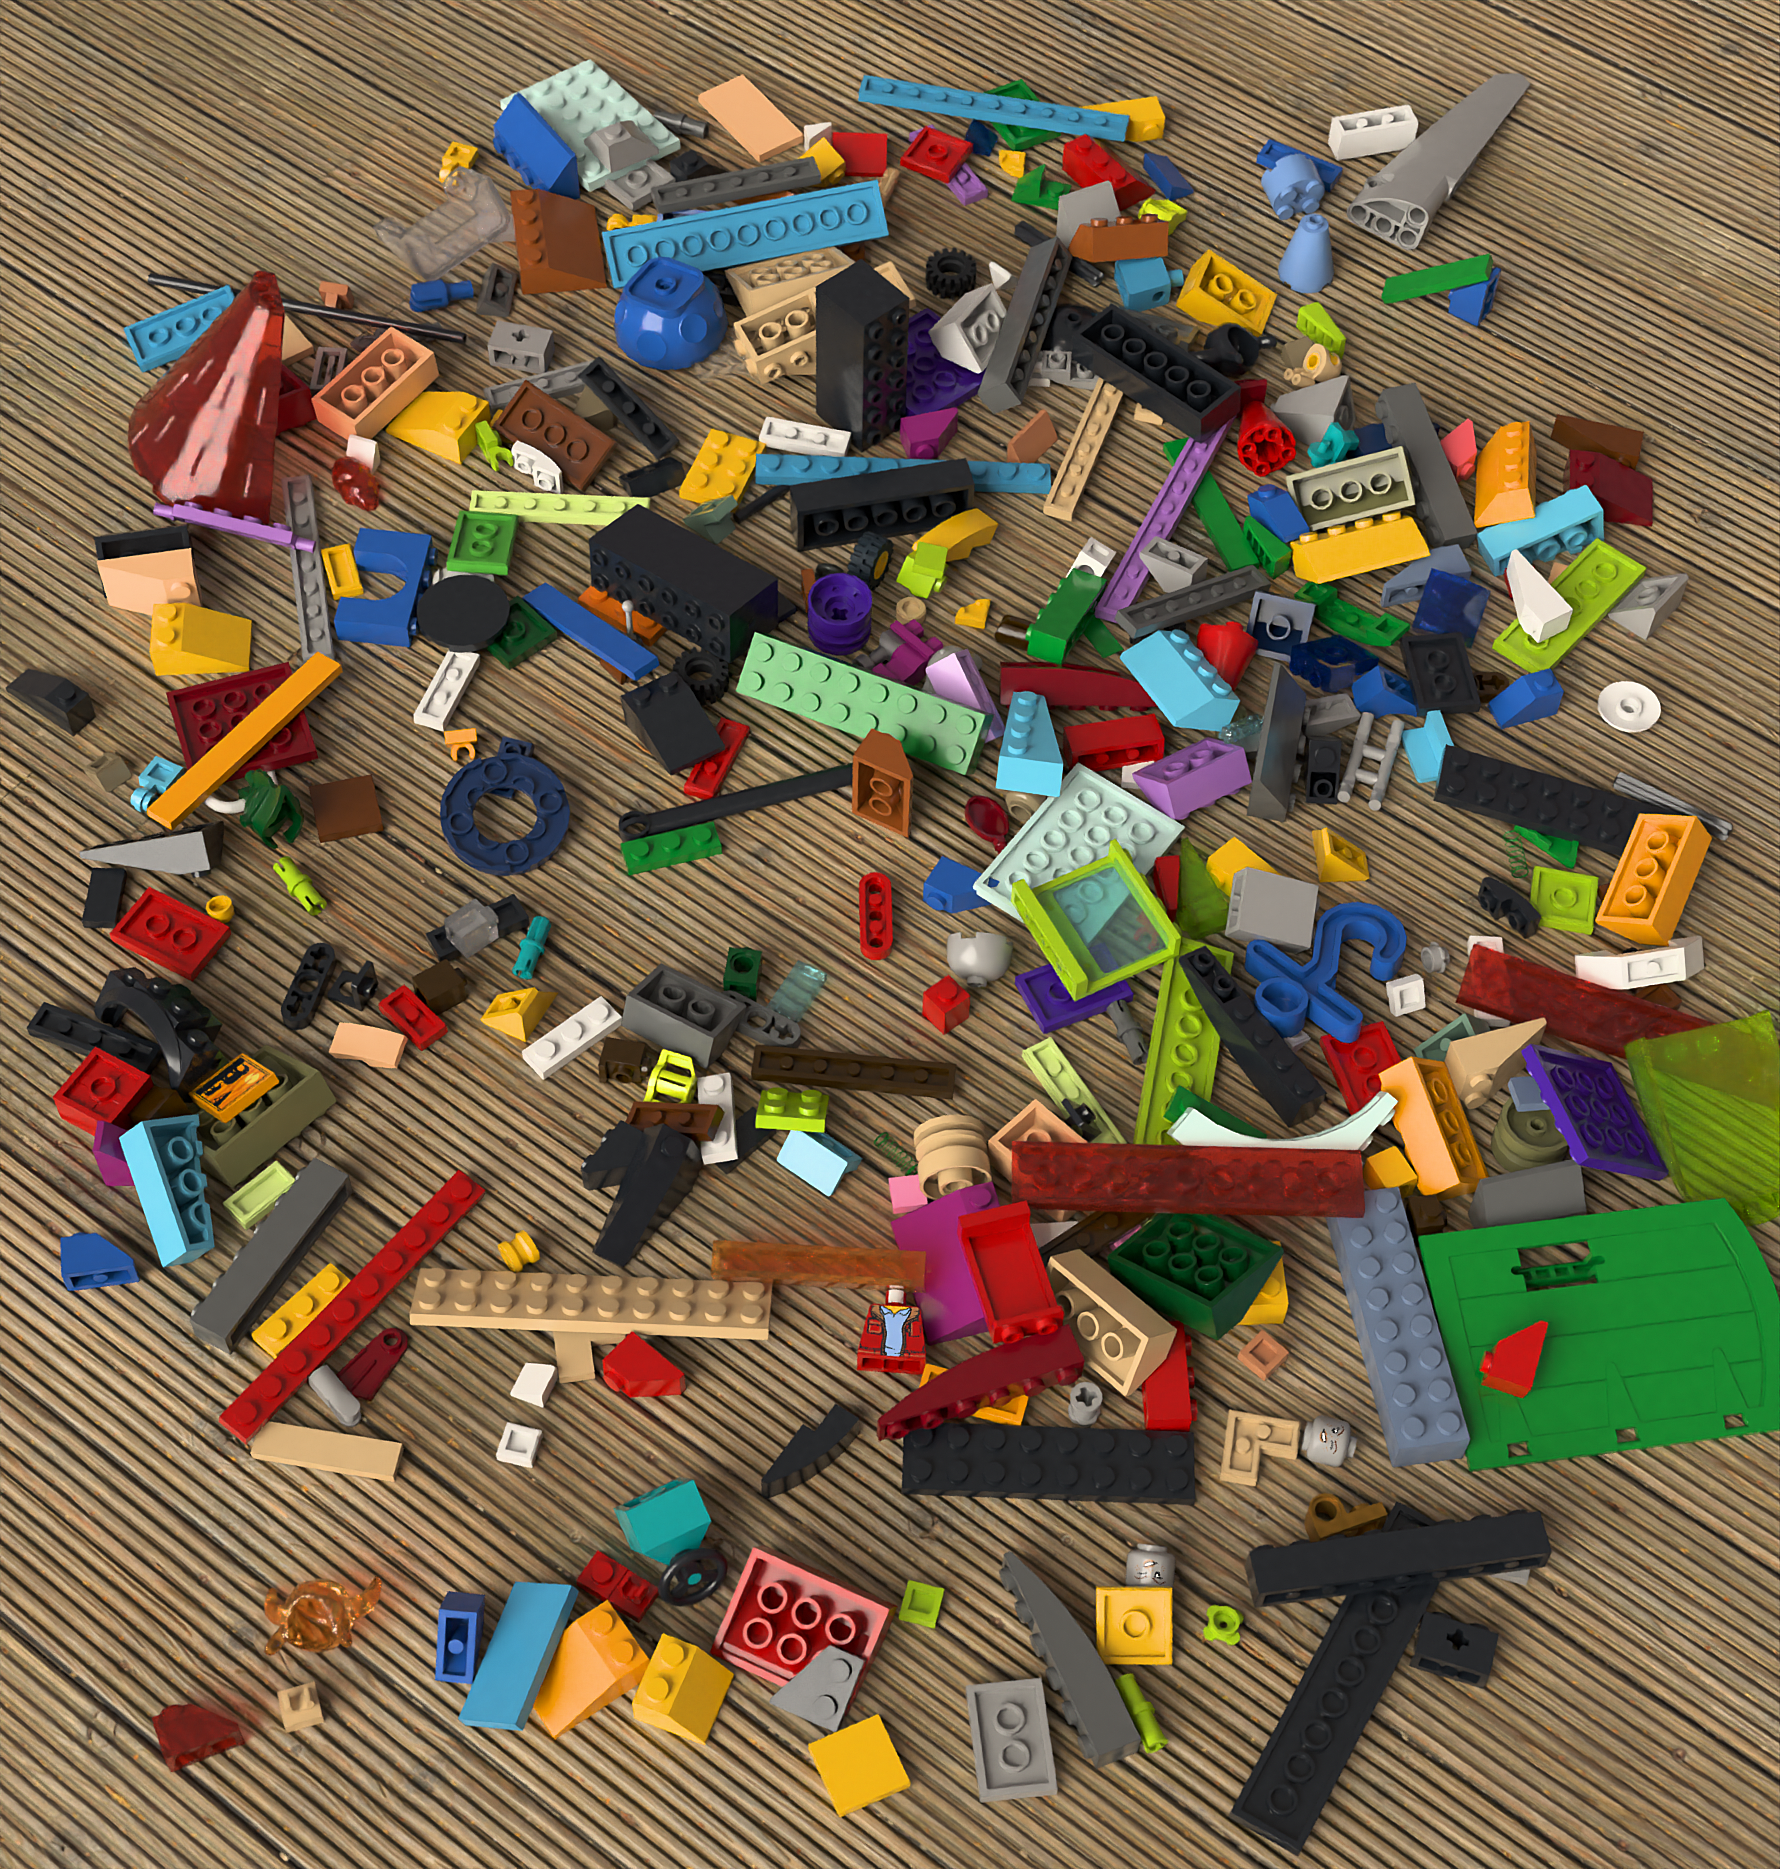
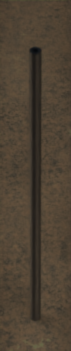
M150 273L148 276V283L151 285L203 295L223 287ZM231 288L236 300L240 302L386 330L392 326L402 333L465 344L467 340V334L464 332Z

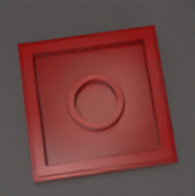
M925 126L900 158V166L949 184L973 152L974 144Z

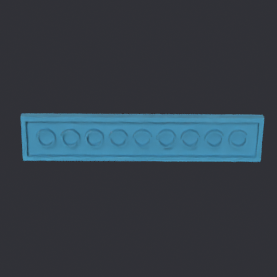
M878 180L602 232L614 290L624 288L626 283L647 261L656 257H669L698 268L702 273L889 236Z

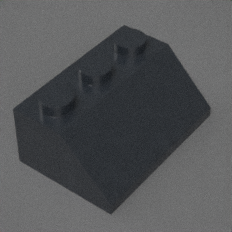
M189 524L94 537L98 561L191 548L194 559ZM102 582L104 598H107L106 593H105V589H104V586H103V582Z

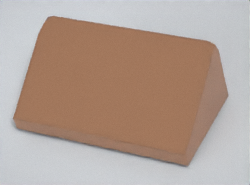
M1042 409L1008 442L1007 462L1035 463L1057 441V433L1046 410Z

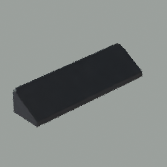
M600 356L578 375L588 388L658 461L680 445V440Z

